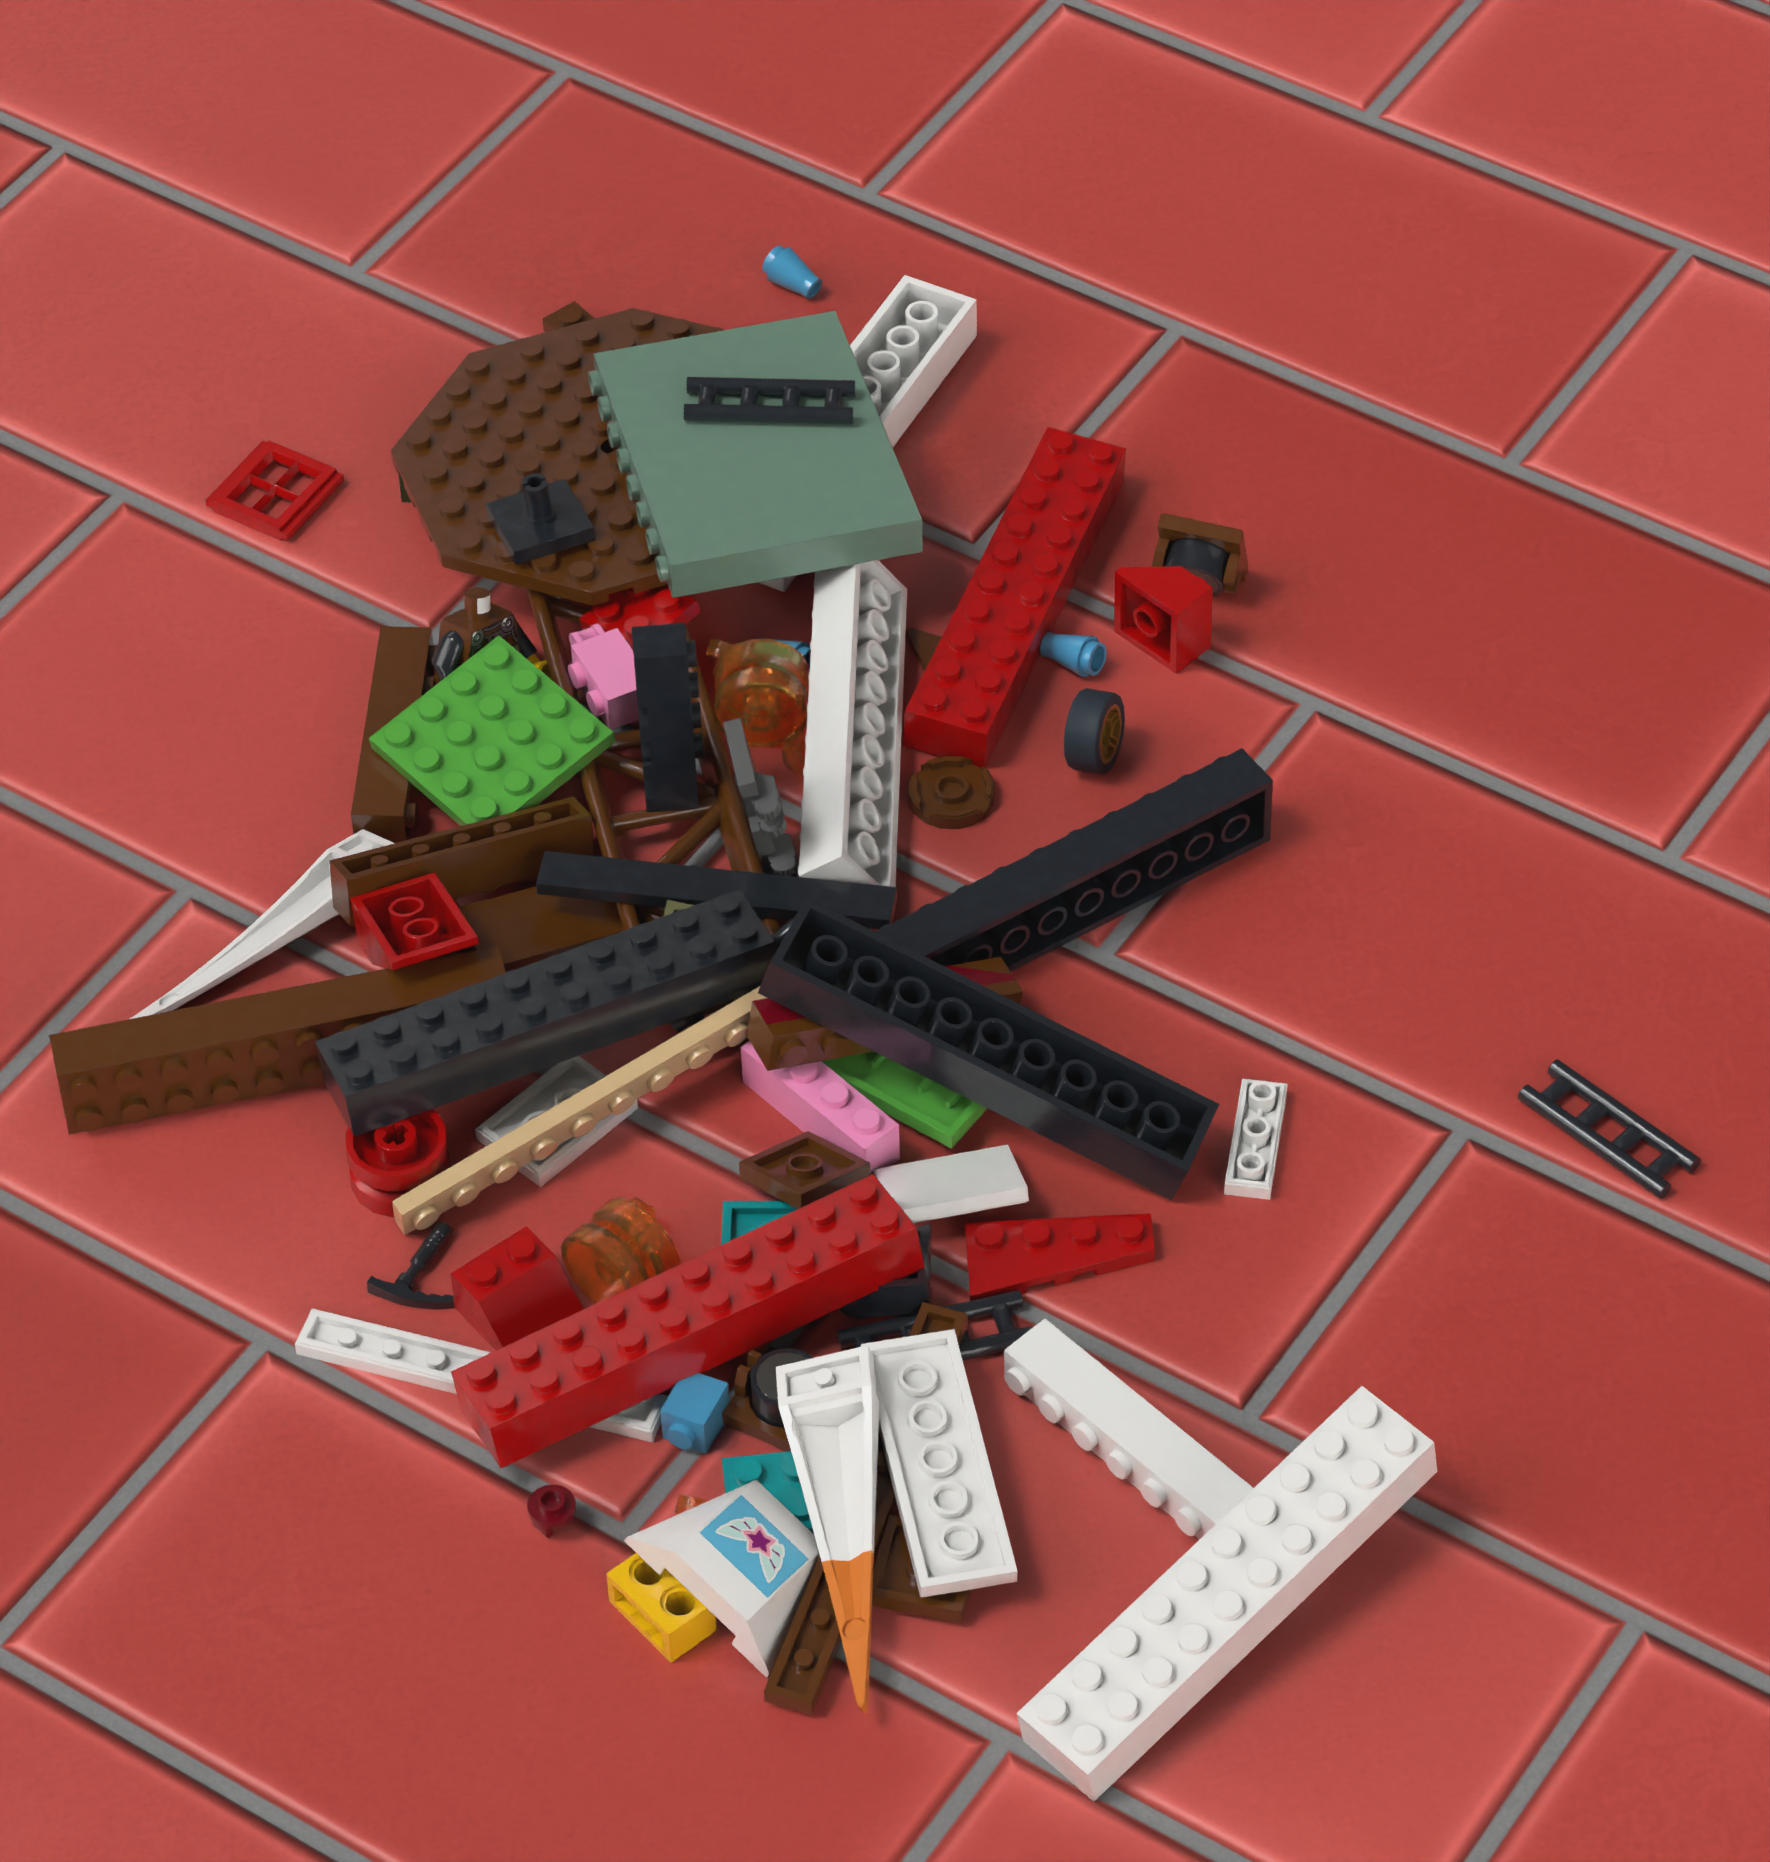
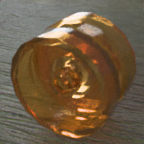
M772 639L747 640L733 645L722 653L716 664L714 715L722 734L726 736L723 722L741 718L748 746L782 745L790 742L802 733L807 725L809 665L802 653L789 644Z
M621 1197L612 1198L593 1214L590 1223L581 1224L565 1238L561 1245L562 1259L569 1275L593 1304L599 1303L681 1264L675 1244L663 1226L648 1211L633 1201Z

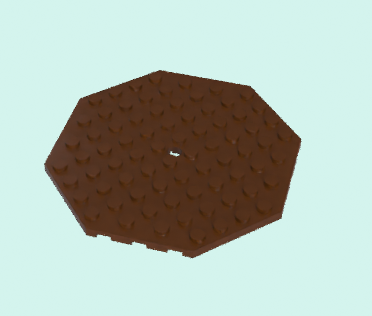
M631 308L469 353L391 449L393 465L404 481L405 490L413 506L417 508L420 514L421 523L430 541H433L442 566L592 606L608 602L609 594L629 588L636 594L667 585L666 581H659L655 563L657 554L650 555L645 534L647 527L641 528L639 526L636 514V502L638 501H631L626 485V476L628 474L620 473L616 454L618 447L611 448L607 433V423L609 421L602 422L598 409L599 395L593 396L591 393L588 372L595 370L594 353L723 331L724 329ZM539 473L544 475L548 484L566 479L594 526L596 540L515 565L487 516L486 503L523 492L522 479L529 474Z

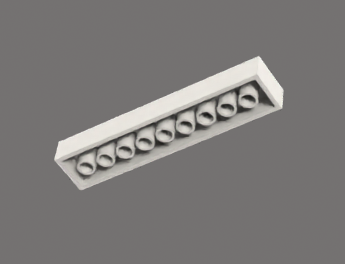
M906 275L903 276L850 345L892 448L977 336V299ZM797 575L758 583L785 592Z
M879 560L815 572L798 874L799 877L895 887L907 588Z
M1361 1386L1016 1713L1023 1741L1095 1802L1437 1473L1434 1442L1370 1391Z

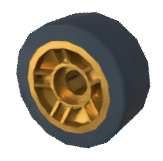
M1085 688L1079 691L1074 698L1068 713L1064 734V756L1067 765L1073 770L1103 775L1109 772L1114 765L1121 748L1125 724L1124 705L1122 698L1118 694Z

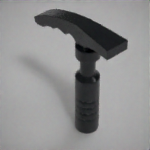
M437 1222L411 1258V1266L406 1273H400L395 1283L385 1282L371 1276L367 1281L368 1293L411 1307L426 1309L455 1308L454 1297L445 1294L440 1296L432 1293L427 1295L419 1290L417 1292L411 1291L416 1285L415 1279L418 1274L426 1271L453 1233L452 1228L444 1222Z

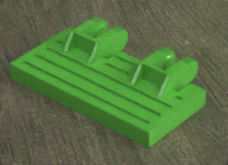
M876 1052L822 1061L884 1113L951 1149L988 1109Z

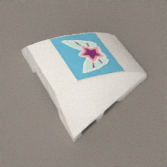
M755 1480L626 1537L624 1541L659 1575L667 1569L736 1636L731 1644L766 1678L768 1677L782 1648L820 1555L815 1535L763 1485Z

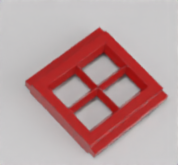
M262 440L205 502L207 507L212 508L213 512L280 541L282 539L288 541L344 481V474L337 472L334 467L270 440L268 442ZM272 462L289 468L275 484L258 478ZM297 473L314 479L300 495L284 489ZM250 485L266 492L252 508L236 502ZM275 496L292 503L277 519L261 513Z

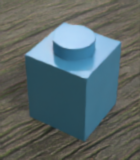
M701 1373L677 1382L660 1410L663 1439L668 1440L680 1449L691 1448L706 1454L724 1424L722 1412L730 1402L728 1383Z

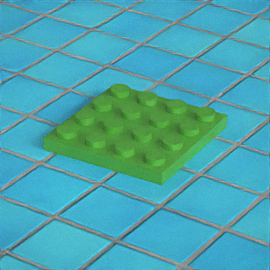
M497 636L369 738L371 748L456 823L463 826L537 806L614 744L615 737L613 731L502 637Z

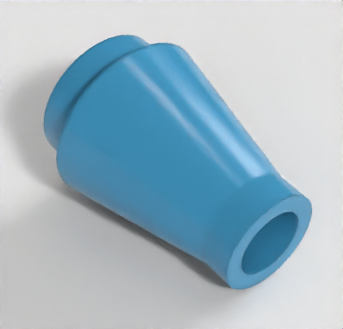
M776 246L770 251L763 262L762 271L767 274L768 281L799 293L807 299H812L822 286V279L811 271L791 247Z
M1048 632L1043 637L1040 646L1042 656L1054 660L1081 677L1099 674L1107 656L1105 644L1099 642L1096 636Z

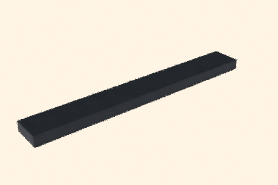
M549 851L544 852L536 882L537 894L656 907H666L667 900L697 905L740 889L758 917L782 920L792 919L798 913L807 897L869 929L878 930L882 926L892 923L897 902V887Z

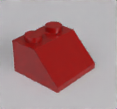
M1182 566L1120 567L1115 571L1114 632L1177 674L1211 648L1213 587L1203 578L1195 576Z
M527 1226L450 1273L455 1309L495 1350L584 1310L555 1254Z

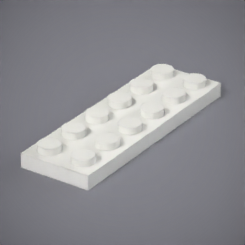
M955 1329L861 1344L860 1347L868 1345L873 1354L876 1392L880 1400L879 1433L920 1598L1017 1582L1018 1571Z

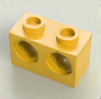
M637 1553L606 1573L609 1602L670 1663L717 1631L716 1616L667 1569L659 1575Z

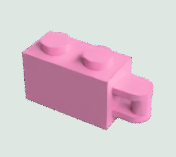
M597 623L582 631L570 633L569 641L571 644L572 664L568 665V673L576 689L582 688L585 692L592 714L595 717L601 716L610 730L639 720L634 654L619 629L616 628L604 632Z

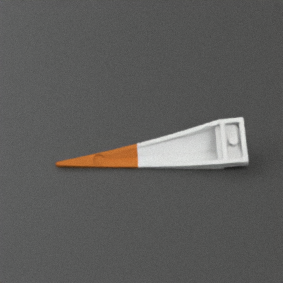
M868 1345L776 1367L779 1410L822 1561L856 1702L864 1714L868 1710L880 1403L876 1392L873 1354Z

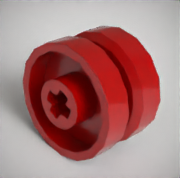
M433 1109L356 1137L353 1136L349 1127L346 1131V1154L349 1164L351 1188L359 1203L373 1213L394 1217L392 1201L451 1167L447 1147L446 1126L438 1112Z

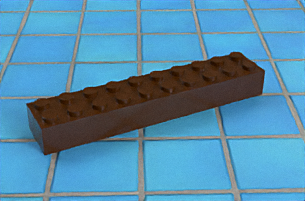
M497 946L426 960L396 970L381 969L49 1035L68 1133L94 1131L99 1128L139 1122L144 1119L184 1113L189 1110L229 1104L234 1101L274 1095L279 1092L324 1084L315 1041L413 1007L424 1001L463 989L466 986L505 974L506 970L500 948Z

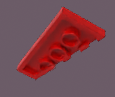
M1151 1213L965 1223L970 1301L1015 1290H1020L1022 1295L1028 1293L1027 1287L1050 1281L1053 1282L1054 1286L1072 1282V1277L1078 1274L1093 1271L1095 1275H1101L1153 1262L1155 1258Z

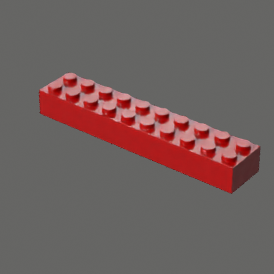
M1047 427L905 709L903 746L940 757L963 756L971 759L972 764L981 768V765L986 767L1041 654L1040 646L1042 639L1046 633L1052 631L1123 485L1126 448Z
M872 1174L451 1371L462 1413L502 1469L674 1387L677 1382L697 1373L702 1374L871 1294L884 1284L902 1279L924 1268L917 1227L875 1175Z

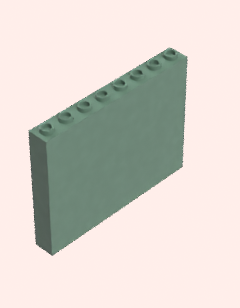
M836 311L594 353L595 370L588 372L591 393L593 396L599 395L598 409L602 422L609 421L607 423V433L611 448L618 447L616 454L620 473L628 474L626 476V485L631 501H638L636 502V514L639 526L641 528L647 527L645 534L650 555L657 554L655 563L659 581H667L672 598L922 552L921 515ZM687 377L855 380V397H842L841 407H853V424L685 421L684 404H698L699 394L687 393ZM716 394L715 404L740 405L741 395ZM758 395L757 405L782 406L783 396ZM800 396L799 406L824 407L825 396Z

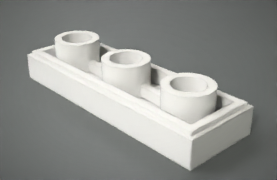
M1242 1079L1224 1194L1270 1200L1288 1084Z

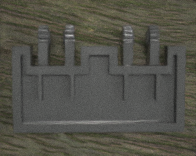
M741 718L723 722L739 791L746 808L764 873L799 877V864L790 834L784 832L787 830V825L774 776L756 772Z

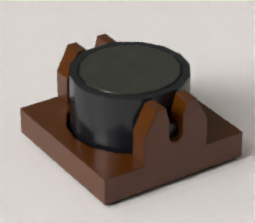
M1161 514L1157 526L1159 539L1152 567L1182 566L1195 576L1203 578L1213 587V596L1222 593L1223 590L1227 593L1235 594L1240 581L1245 582L1249 569L1243 531L1180 516Z
M770 1345L763 1355L750 1350L747 1359L748 1367L740 1364L737 1369L734 1382L735 1395L722 1412L723 1423L782 1450L791 1451L778 1406L776 1367L813 1357L804 1351L792 1348L776 1349Z

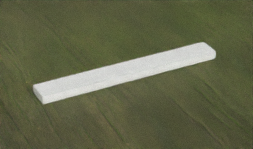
M313 1308L295 1343L297 1355L457 1394L451 1371L492 1353ZM662 1394L655 1395L590 1427L653 1443L661 1424L660 1410L668 1396Z

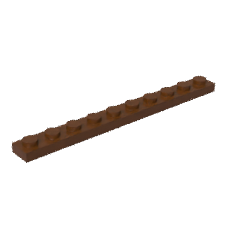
M922 1302L909 1336L955 1329L958 1345L960 1346L968 1326V1314ZM879 1430L874 1558L882 1541L889 1515H892L897 1503ZM820 1555L764 1689L765 1702L810 1715L813 1713L841 1643V1636Z

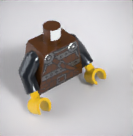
M482 587L467 589L464 593L465 608L444 617L441 621L438 646L432 659L435 669L434 684L437 685L497 636L502 637L552 679L547 660L539 661L535 655L538 650L525 634L513 613L491 603L490 591Z

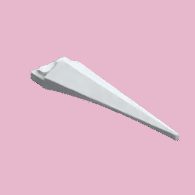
M362 829L330 847L294 885L242 934L187 979L130 1019L173 1011L338 916L339 913L333 908L329 860L394 843Z

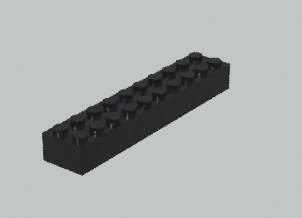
M1241 748L1227 756L1217 758L1213 763L1191 774L1181 776L1175 782L1153 793L1145 794L1139 800L1117 811L1109 812L1103 818L1081 829L1073 830L1067 836L1043 848L1035 849L1029 855L1007 866L1000 867L993 873L969 885L961 886L955 892L931 904L923 905L916 912L894 923H888L876 932L943 966L1001 957L1011 972L1269 841L1271 836L1273 780Z
M739 889L315 1041L323 1080L351 1133L356 1137L744 996L761 986L769 964L776 953L775 944Z
M807 897L773 956L758 990L759 994L1170 1200L1173 1199L1184 1180L1219 1106L1218 1103Z

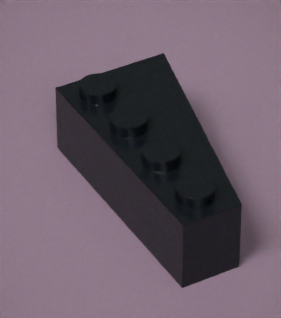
M685 623L632 627L646 812L699 809L695 759L704 758L702 732H693V729L702 728L700 702H691V698H699L698 672H689L688 669L690 667H697L695 640L686 641Z

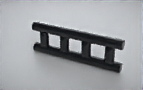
M687 377V393L699 394L698 404H684V420L853 424V407H841L842 397H855L856 382L855 380ZM716 394L741 395L740 405L715 404ZM758 395L783 396L782 406L757 405ZM800 396H825L824 407L799 406Z
M1559 1059L1553 1061L1548 1068V1074L1556 1079L1541 1093L1527 1084L1518 1094V1099L1660 1199H1663L1671 1189V1184L1663 1179L1667 1173L1677 1165L1692 1173L1701 1162L1700 1157ZM1571 1090L1590 1103L1576 1117L1556 1104ZM1606 1115L1626 1128L1612 1142L1591 1129ZM1641 1140L1662 1153L1647 1167L1627 1154Z
M1020 1290L944 1307L967 1313L968 1320L992 1315L998 1334L971 1340L968 1328L966 1329L959 1346L963 1361L1004 1352L1007 1347L1033 1328V1326L1017 1329L1012 1317L1011 1310L1023 1308ZM918 1313L836 1331L840 1349L853 1346L858 1348L861 1344L897 1336L908 1337Z

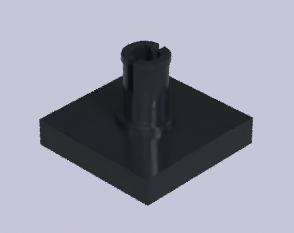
M539 473L529 474L522 479L523 492L486 503L487 516L515 565L596 540L594 526L566 479L548 484L544 475Z

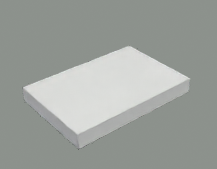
M580 1056L560 1062L475 1129L476 1140L484 1146H488L604 1078L606 1075ZM637 1099L627 1111L618 1115L610 1114L597 1122L596 1126L586 1135L578 1138L571 1137L559 1144L557 1149L547 1158L539 1161L534 1159L520 1167L518 1171L541 1188L637 1110Z
M1008 1145L873 1169L875 1177L913 1223L1029 1201L1028 1187Z

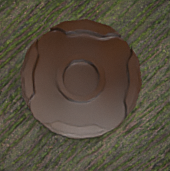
M943 756L931 759L922 764L921 770L916 775L913 773L909 779L908 803L914 815L925 824L940 829L965 828L975 825L984 819L994 806V781L990 772L981 765V768L972 764L971 759L966 757Z

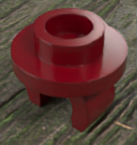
M542 1486L535 1490L528 1499V1515L533 1521L534 1527L549 1539L553 1536L552 1528L562 1527L572 1521L576 1513L575 1497L570 1490L563 1486Z

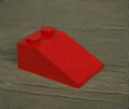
M435 872L350 898L358 943L373 965L396 970L479 944L478 936Z

